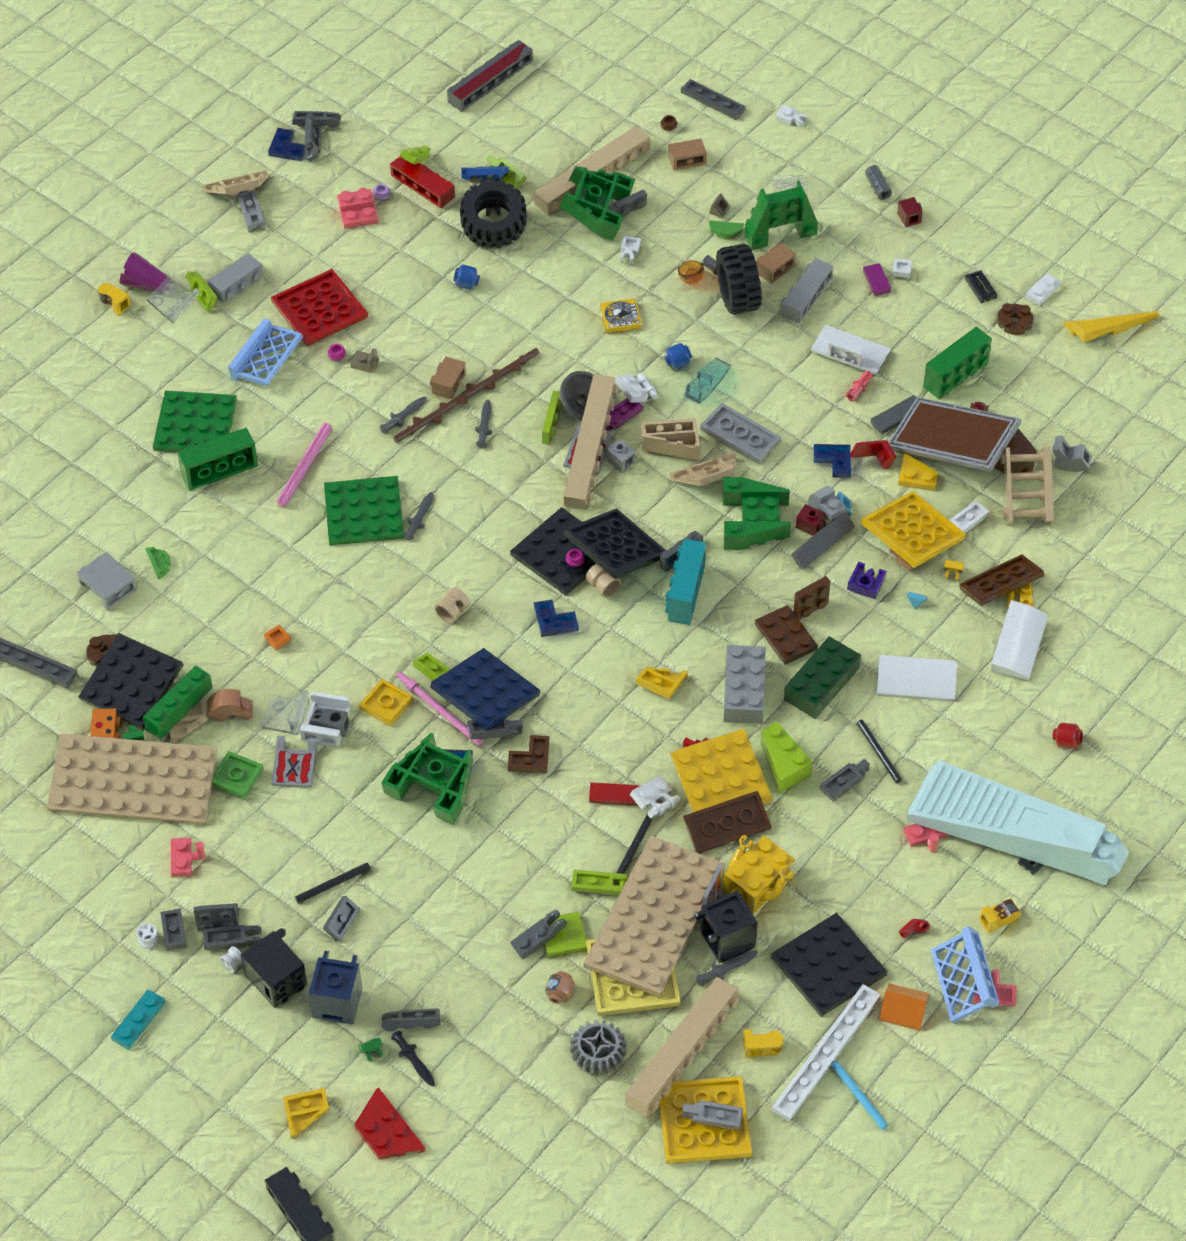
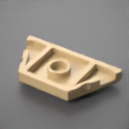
M259 171L203 185L204 192L228 194L229 196L237 195L239 191L243 190L250 192L255 190V187H260L269 177L268 171Z
M732 452L670 473V478L672 481L697 486H708L712 482L723 481V477H730L735 474L736 454Z
M173 682L172 685H171V687L169 688L168 692H169L177 683ZM204 697L170 730L172 743L208 721Z

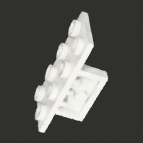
M828 325L824 326L811 348V351L864 371H869L875 375L878 374L891 350L889 347Z

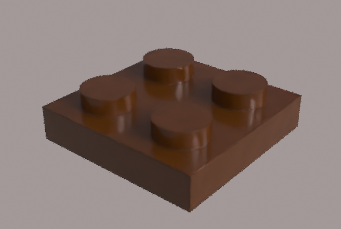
M827 576L795 593L793 612L799 620L810 616L812 612L818 609H823L829 603L831 581Z

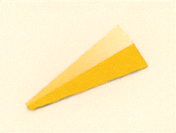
M1152 311L1065 321L1064 325L1073 336L1077 334L1081 341L1085 343L1107 333L1116 335L1158 318L1159 312Z

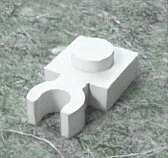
M782 105L776 114L775 120L790 126L792 123H795L796 126L803 128L808 116L806 114H798V110Z
M624 236L620 248L621 262L625 258L630 259V264L634 262V255L638 256L641 238Z

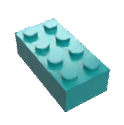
M684 539L682 546L678 547V561L675 560L673 572L675 573L670 578L669 587L671 588L670 591L667 590L666 594L667 604L665 613H668L669 622L691 625L705 569L706 542Z

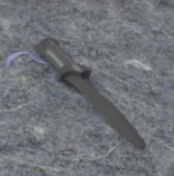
M421 397L413 401L398 414L391 412V420L380 425L381 432L388 434V431L395 425L402 427L404 425L403 420L418 410L425 403L427 397Z
M490 400L485 401L481 413V424L479 427H475V431L479 433V440L476 442L479 448L487 446L486 436L491 435L493 432L488 427L491 416Z
M432 492L423 499L417 514L413 518H408L407 521L410 527L407 532H404V537L407 540L414 539L417 528H424L425 525L422 524V520L431 506L433 500Z
M758 951L745 952L721 965H716L713 962L711 971L703 975H697V983L704 986L706 982L716 977L724 980L723 975L746 964L758 954Z

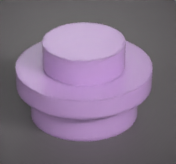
M378 184L373 190V196L378 200H385L390 196V189L385 184Z

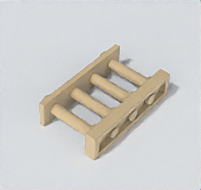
M1010 447L1005 448L1004 453L1001 455V464H1004L1006 508H1003V519H1006V525L1013 522V517H1041V519H1044V524H1051L1054 521L1051 447H1043L1038 454L1010 455ZM1038 461V463H1041V470L1039 472L1011 473L1010 462ZM1011 480H1039V482H1042V489L1040 491H1012ZM1040 498V500H1043V507L1040 509L1012 510V499Z

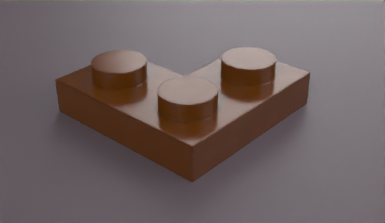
M530 735L529 751H509L508 771L547 773L550 736Z

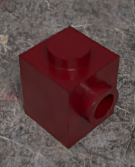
M915 197L898 201L897 214L905 227L921 223L923 210Z
M805 504L796 517V529L813 536L826 525V521H824L825 512Z

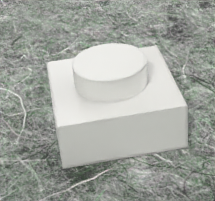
M894 259L892 276L910 278L912 261Z

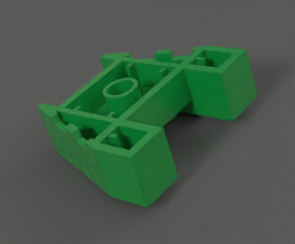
M575 166L568 180L578 184L575 194L566 193L560 208L597 235L613 241L620 228L623 216L608 210L610 200L612 198L619 201L628 197L632 191L635 179L619 172L611 174L605 173V170L590 171L585 167Z
M796 181V188L766 194L764 189H761L757 197L758 202L755 207H752L751 217L745 223L744 236L751 249L755 250L768 247L770 228L793 223L800 238L817 235L818 221L800 181Z
M723 477V506H741L742 521H724V550L748 549L751 545H763L766 541L773 539L778 541L790 538L791 521H780V506H789L790 490L743 477Z
M430 733L420 741V745L413 751L406 753L399 763L396 762L391 766L381 782L385 794L402 801L412 783L440 795L433 806L436 818L454 825L463 810L473 764L471 751L467 750L463 758L437 747L434 734Z

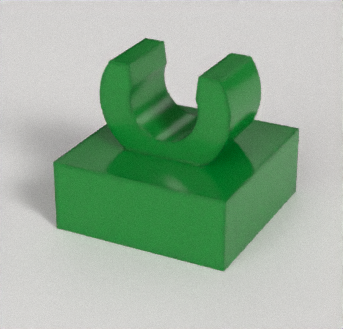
M135 725L128 726L129 732L123 733L124 739L145 741L143 730H136Z
M380 1037L358 1045L360 1053L366 1052L365 1056L369 1062L372 1061V1051H376L378 1057L383 1056L381 1049L377 1048L383 1045Z

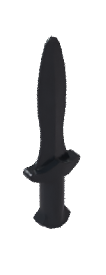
M395 1031L391 1036V1040L396 1041L402 1049L399 1052V1057L405 1056L408 1058L419 1076L430 1086H435L430 1071L415 1053L414 1049L417 1048V1045H408L402 1037V1031Z

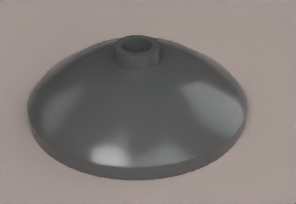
M586 371L570 373L565 377L560 386V398L563 406L569 414L580 421L583 419L593 374Z

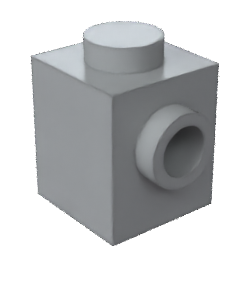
M619 439L607 448V461L623 473L635 464V450Z

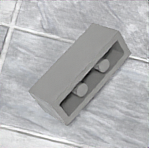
M247 253L210 278L208 285L216 294L217 299L225 303L264 276L262 264Z

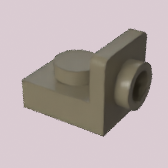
M373 348L370 354L357 350L350 363L351 368L371 373L379 362L377 350Z

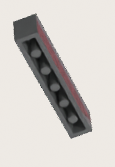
M519 39L510 44L492 59L486 61L485 64L447 90L448 103L463 112L533 62V49Z

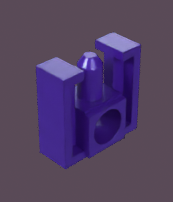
M858 561L848 581L847 590L876 600L886 579L887 571L879 569L875 579L873 577L875 574L874 569H868L866 575L862 574L865 571V563Z

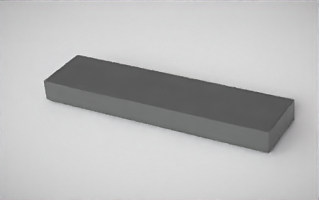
M689 79L681 88V93L734 120H737L746 111V106L692 79Z
M845 512L830 521L792 552L791 555L799 567L804 569L853 529L855 525Z

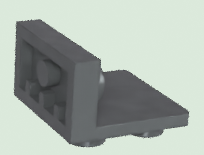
M238 903L194 907L198 931H203L205 928L239 925Z

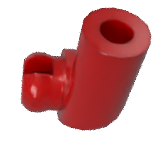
M911 919L899 930V934L906 939L912 932L925 933L929 930L930 924L927 920Z

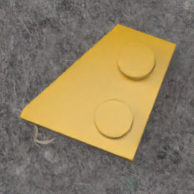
M904 453L898 485L935 491L938 472Z
M645 667L636 678V684L670 700L687 678L688 671L682 670V674L670 673V669Z
M325 1088L283 1097L291 1138L296 1137L329 1111Z

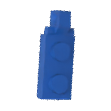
M508 166L461 168V178L472 179L475 175H477V178H487V175H493V178H502L503 174L509 173Z

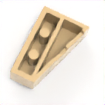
M696 418L641 422L643 451L699 461L700 444Z

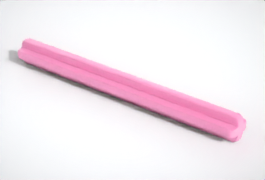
M325 422L320 427L278 497L277 504L279 506H287L332 430L331 424Z

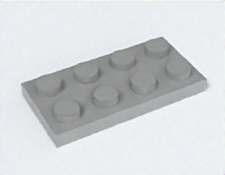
M721 403L700 425V430L758 464L781 442L779 435L724 403Z

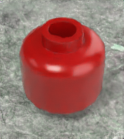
M1061 722L1057 729L1054 728L1052 738L1056 740V744L1060 748L1075 749L1082 743L1083 730L1080 729L1078 724Z

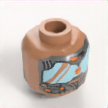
M558 971L550 976L545 993L551 1002L560 1004L570 1000L575 987L572 976L563 971Z

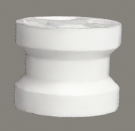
M144 923L137 928L136 935L138 943L142 948L152 949L158 944L157 929L153 924Z
M233 946L226 955H222L219 958L222 965L231 973L237 970L239 964L242 965L241 952Z

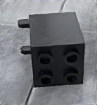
M738 890L701 906V911L694 914L696 920L701 919L700 933L719 964L756 947L758 922Z
M283 928L276 932L272 931L240 954L244 975L274 1008L279 1004L282 1005L287 1002L289 997L296 992H301L307 985L305 965L288 947V944L282 940L286 936V930Z

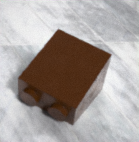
M1019 428L1006 447H1010V455L1036 454L1037 452ZM1000 456L994 469L1004 473V464H1001ZM1035 461L1010 462L1011 473H1033Z

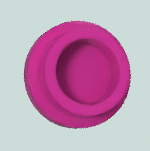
M333 344L328 350V357L335 361L343 359L346 355L345 348L341 344Z
M571 549L566 554L568 565L577 567L584 563L585 557L581 550Z

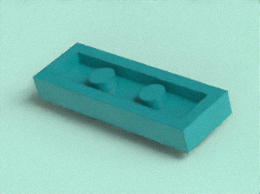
M147 989L111 1035V1040L129 1050L166 1003L165 998Z

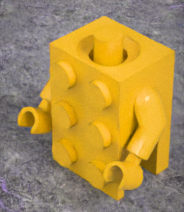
M744 835L739 840L741 847H738L735 851L728 869L724 873L723 890L726 894L738 890L752 914H754L767 901L779 897L787 882L794 877V872L788 867L795 859L766 836H763L755 844L753 840H750L745 845L744 842L747 836Z

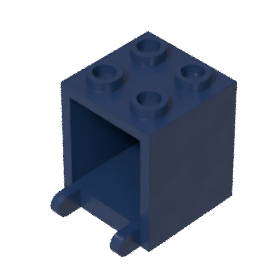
M324 950L323 957H318L309 990L312 1018L353 1025L363 989L360 965L357 963L358 955H353L352 961L346 962L328 959L329 951Z

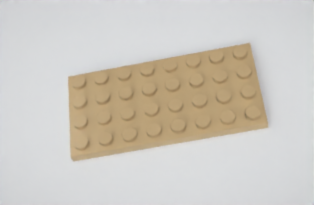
M60 734L47 809L48 811L206 825L217 747Z
M650 836L585 959L584 968L660 997L698 922L694 914L701 911L703 895L718 865L723 866V873L725 863Z

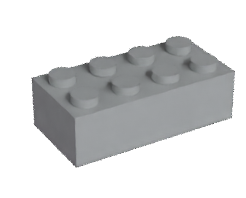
M727 645L723 722L763 724L766 647Z

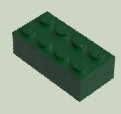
M829 636L787 683L784 689V701L816 719L859 670L861 654Z

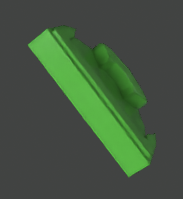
M709 220V227L717 237L729 239L738 233H742L744 223Z
M155 547L145 548L157 578L164 577L171 567L168 553L165 550L155 549Z

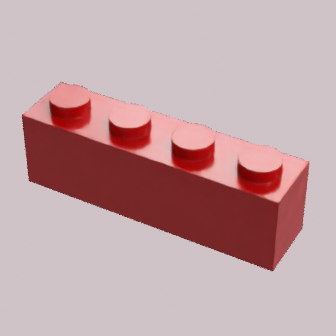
M400 156L390 163L392 177L439 208H443L455 198L453 183L445 180L426 165L421 163L412 164Z

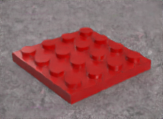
M333 268L271 297V302L295 332L302 333L303 338L301 340L306 347L368 318V312Z

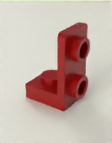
M888 440L858 442L854 445L850 454L852 458L876 456L883 469H890L896 458V454Z

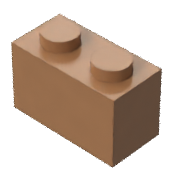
M701 138L668 144V158L673 171L706 165L707 152Z
M782 243L772 247L768 253L759 257L756 261L759 276L772 284L795 266L796 253Z
M445 356L443 362L438 364L437 373L431 377L430 386H432V394L453 399L466 375V363Z

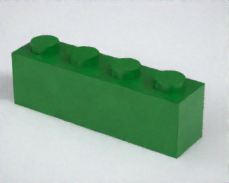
M195 665L143 716L145 729L161 740L213 689L210 674Z

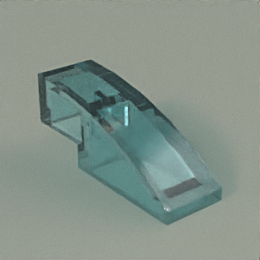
M718 358L713 359L697 372L695 379L687 384L684 396L700 404L719 385L731 368V365Z

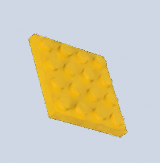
M914 491L863 517L861 521L864 527L913 568L960 543L966 537V534Z
M745 728L670 753L692 812L755 791L759 792L763 805L773 801Z
M742 1076L675 1081L672 1084L669 1094L666 1097L663 1096L659 1104L666 1164L752 1157ZM707 1101L742 1107L740 1131L692 1122V1119L682 1117L683 1105H695V1103Z

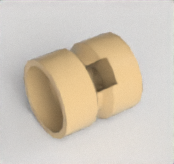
M597 564L593 565L586 574V580L592 586H596V590L604 598L615 594L621 586L619 578L614 579Z
M453 587L435 605L434 609L443 621L451 624L470 605V600L462 590Z

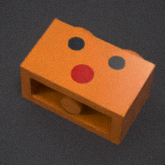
M116 708L92 709L90 736L120 739L118 728H121V716H117Z

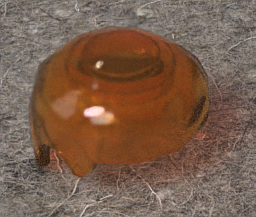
M695 260L684 262L678 267L679 278L686 284L698 283L704 276L702 262L699 263Z

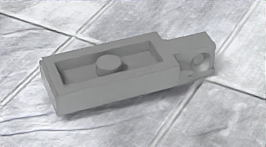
M701 1101V1103H695V1105L684 1104L682 1117L692 1119V1122L740 1131L743 1108Z

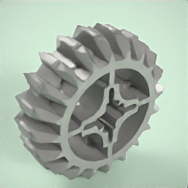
M596 1019L594 1024H590L587 1021L586 1027L580 1025L579 1031H574L573 1038L570 1040L572 1060L576 1061L577 1067L582 1066L584 1072L590 1069L592 1075L595 1071H599L601 1075L603 1070L610 1073L611 1067L617 1069L618 1063H622L623 1057L626 1055L627 1043L624 1034L620 1033L619 1027L614 1028L613 1023L606 1025L605 1020L601 1024Z

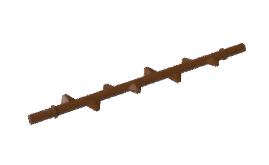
M534 348L525 355L519 356L517 360L501 370H492L493 375L477 385L467 383L466 392L448 403L441 402L439 404L440 408L426 417L419 418L414 416L412 418L413 425L407 426V429L393 437L394 441L398 443L409 435H413L414 432L431 421L440 424L442 422L441 415L459 404H467L468 398L484 388L494 390L495 381L511 371H520V366L540 353L539 350Z

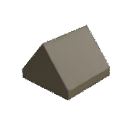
M722 194L717 196L709 214L723 218L731 207Z

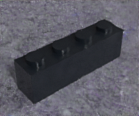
M285 1167L264 1180L266 1190L301 1241H333L332 1234L334 1230L328 1221L324 1222L318 1205L313 1206L310 1201L312 1198L306 1188L302 1189L300 1187V1180L295 1172L291 1173L288 1167Z

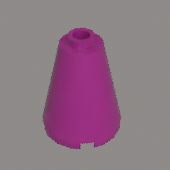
M135 252L131 253L123 267L125 268L124 274L121 273L119 283L123 286L159 293L168 291L171 285L169 276Z

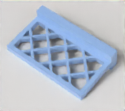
M264 318L228 366L231 379L238 381L242 378L268 386L303 338L302 333L272 325L269 319ZM273 331L280 333V335L272 338L270 337L273 334ZM294 337L292 341H285L286 338ZM283 340L284 342L276 346L273 345V342ZM271 344L270 348L262 350L264 345ZM286 348L284 353L277 355L276 351ZM274 352L275 354L274 356L268 358L264 357L265 354ZM262 356V360L252 362L255 357ZM277 360L276 365L268 367L267 363ZM265 364L266 368L255 370V367ZM253 368L254 372L244 373L245 370ZM268 373L265 379L258 377V375Z
M967 926L962 929V934L931 949L951 1022L955 1023L987 1006L993 1008L999 1005L979 932ZM964 940L965 945L962 952L956 951L958 943ZM945 949L948 950L945 960L941 961L938 953ZM954 953L960 955L955 966L949 964ZM965 957L970 961L967 970L960 968ZM948 966L954 968L949 979L944 976ZM959 971L965 973L960 984L954 982ZM970 975L975 978L972 988L965 986ZM953 984L959 986L954 997L950 996L949 993ZM964 989L970 991L965 1002L959 1000ZM975 993L978 994L981 1002L971 1005ZM957 1003L964 1004L961 1012L955 1015L954 1009Z

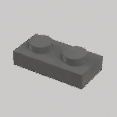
M342 896L322 929L335 941H341L360 908L350 898Z
M181 908L160 912L166 950L187 947Z

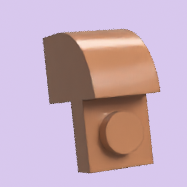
M219 690L207 699V716L225 721L230 715L246 720L253 717V701L240 696V690Z

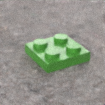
M228 751L214 772L212 786L245 799L263 771V764Z

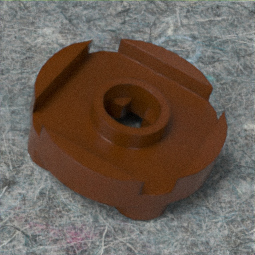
M1005 303L998 312V326L1004 328V332L1011 335L1024 334L1033 325L1031 308L1028 305Z
M116 634L101 635L90 639L86 653L91 665L98 666L104 656L103 651L108 650L117 636Z

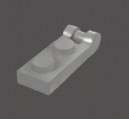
M254 190L239 192L237 198L248 232L253 231L254 228H266Z

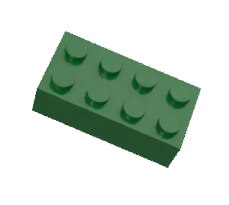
M978 327L970 330L926 363L923 388L938 399L948 395L953 388L960 386L965 379L973 376L977 370L989 363L992 338Z
M247 427L177 452L181 476L189 491L258 466L255 442Z

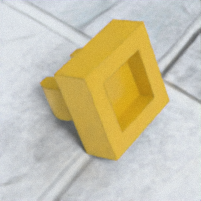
M945 560V578L948 579L949 573L954 572L956 574L955 580H958L960 577L959 572H963L964 563Z

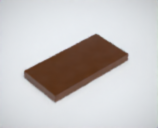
M1021 554L960 583L959 587L961 591L977 604L983 606L1043 577L1044 570Z
M758 791L683 816L695 852L698 854L740 840L744 835L749 837L772 828Z

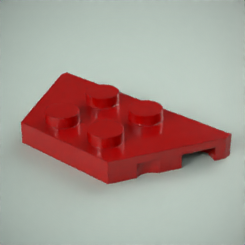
M378 1087L354 1124L357 1132L378 1159H386L391 1156H405V1153L425 1152V1146Z

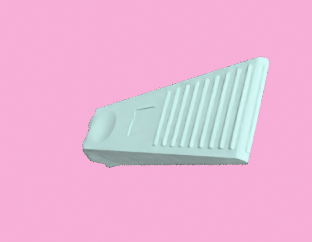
M937 761L935 765H932L907 811V820L912 823L1072 873L1101 885H1106L1110 877L1120 872L1129 853L1117 835L1105 830L1106 824L943 761Z

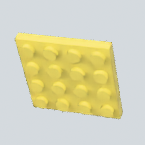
M596 939L586 940L588 954ZM675 968L660 997L590 970L598 1016L676 1007L681 1004Z

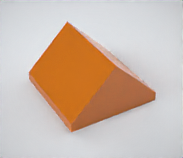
M889 983L885 991L879 1020L920 1031L929 993Z

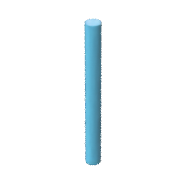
M835 1061L831 1067L881 1130L888 1127L887 1122L841 1064Z

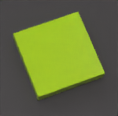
M579 912L560 915L555 920L557 922L559 919L564 918L567 924L554 938L544 944L547 958L587 950L586 937Z

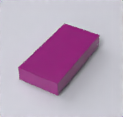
M880 263L863 267V273L874 296L891 292V286Z

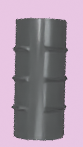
M877 165L869 166L865 170V175L875 191L874 193L880 200L888 199L892 195L889 183H887L886 178Z

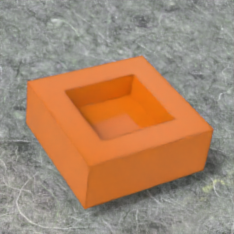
M277 625L264 634V639L276 651L289 643L291 636L280 625Z

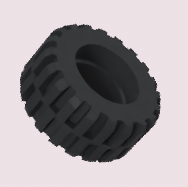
M505 181L479 182L480 185H473L471 191L467 190L461 200V226L465 235L469 236V240L473 243L477 242V245L481 247L486 245L487 248H492L493 246L501 248L505 244L508 246L512 244V240L516 241L520 237L519 234H523L525 230L527 214L524 196L521 195L518 188L514 189V185L510 183L505 184ZM491 206H498L509 212L504 219L496 222L485 221L478 216L483 209Z
M747 244L720 248L716 255V271L720 292L727 311L733 315L758 310L762 304L759 270L752 249Z

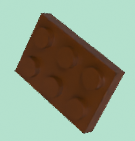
M788 605L755 620L756 627L784 665L818 649L817 643Z

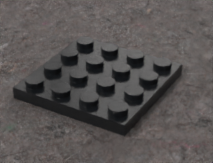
M562 507L510 550L512 557L565 596L586 579L587 572L596 564L585 553H583L585 560L582 565L573 567L567 564L566 554L568 551L579 548L563 535L566 528L582 521Z
M617 508L568 527L563 534L614 579L659 561L660 555L666 551Z
M118 633L78 698L98 709L116 708L117 716H121L122 720L144 730L143 716L168 692L184 664L178 659Z
M838 913L833 914L771 953L772 960L820 1017L855 996L863 984L869 987L887 975V970Z

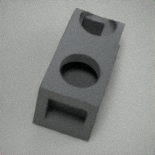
M316 708L310 721V725L340 730L341 737L346 736L351 724L348 712L328 708Z

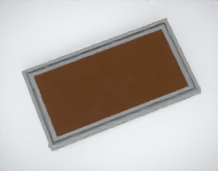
M917 397L889 440V444L895 451L991 472L1020 426L1021 419Z

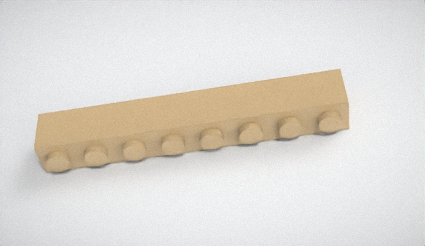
M635 126L575 166L585 167L590 171L605 170V173L612 174L642 153L647 152L650 149V136ZM575 166L534 192V204L547 215L560 208L566 193L575 194L578 184L568 181Z
M593 374L563 496L564 506L586 510L587 503H591L592 492L590 491L591 487H595L596 476L594 474L599 471L600 461H598V458L603 454L604 446L602 441H606L607 430L605 429L606 425L609 426L611 421L609 412L614 409L615 400H613V396L617 395L618 392L615 377Z
M718 977L715 978L625 1093V1106L645 1117H648L652 1111H656L662 1097H666L669 1094L672 1084L680 1080L686 1066L689 1067L692 1064L696 1053L703 1050L706 1040L709 1037H713L719 1023H723L728 1016L729 1010L731 1008L734 1009L738 1004L737 987Z

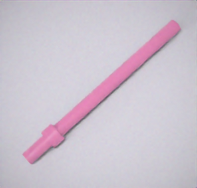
M401 671L397 673L396 677L406 685L405 687L411 693H416L471 740L465 724L419 687L418 682L410 679ZM482 739L471 740L477 746H480L483 743Z

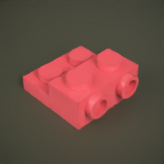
M360 188L355 192L343 191L337 195L344 229L378 223L371 189Z

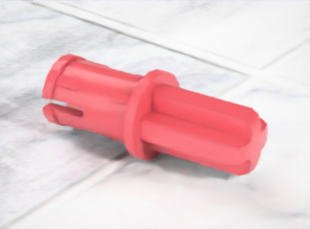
M865 371L858 380L853 382V386L845 394L846 398L854 402L860 393L866 390V385L873 378V374Z

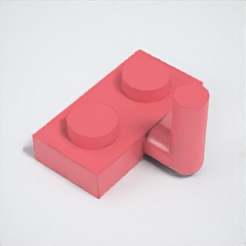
M918 824L905 826L903 830L910 847L927 843L931 852L937 851L939 839L948 837L946 833Z
M191 837L171 839L172 877L192 876V861L203 860L206 857L202 842H197L195 845L197 852H192Z
M991 970L990 973L999 1005L1016 1006L1017 985L999 984V970ZM975 993L973 997V1004H978L981 1002L980 996Z

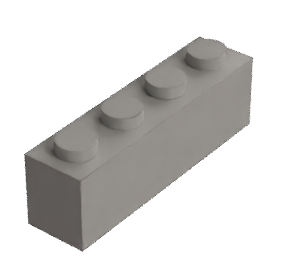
M816 258L811 264L809 263L804 274L798 277L797 284L792 286L788 296L782 299L780 304L782 308L781 316L801 323L833 278L834 266Z

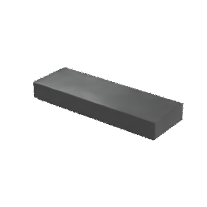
M912 395L871 418L870 423L881 434L889 431L901 423L917 397Z

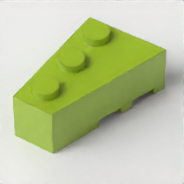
M778 722L761 730L760 744L767 763L770 765L772 776L778 786L779 794L811 776L813 762Z

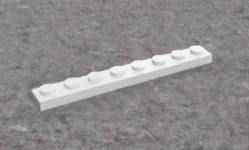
M864 984L861 986L772 1106V1112L788 1122L791 1121L880 1000L881 994Z

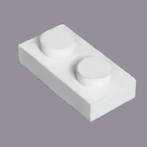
M1046 273L1026 292L1025 298L1040 306L1060 287L1061 281Z
M974 501L951 518L950 521L966 533L988 517L989 510L978 501Z

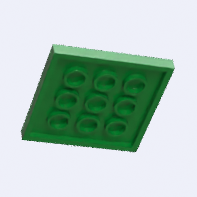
M165 390L153 442V451L179 452L231 433L237 395Z
M398 476L324 483L329 546L404 538Z

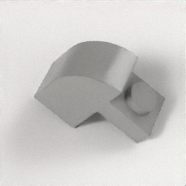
M1062 435L1056 436L1052 447L1053 453L1056 456L1055 465L1062 470L1071 472L1089 470L1092 455L1086 446L1081 444L1070 447Z
M825 486L809 496L808 505L825 512V515L830 520L846 512V506L835 496V490L830 486Z

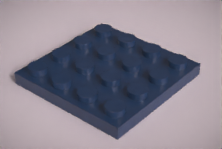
M482 648L433 680L430 685L431 689L486 731L540 694V689L485 648Z

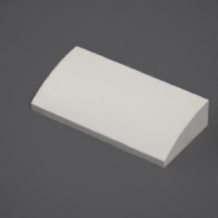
M1011 600L991 663V672L1025 680L1030 679L1048 614L1032 606Z
M879 655L877 695L955 701L957 661Z

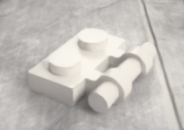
M642 373L637 374V379L630 374L616 376V384L630 403L646 402L648 397H651L653 400L658 398L656 388L650 385V380Z
M661 775L632 790L630 796L641 809L646 807L650 809L647 812L650 818L659 817L664 814L665 810H671L677 806V803L681 802V798L678 795L674 797L669 796L672 789Z

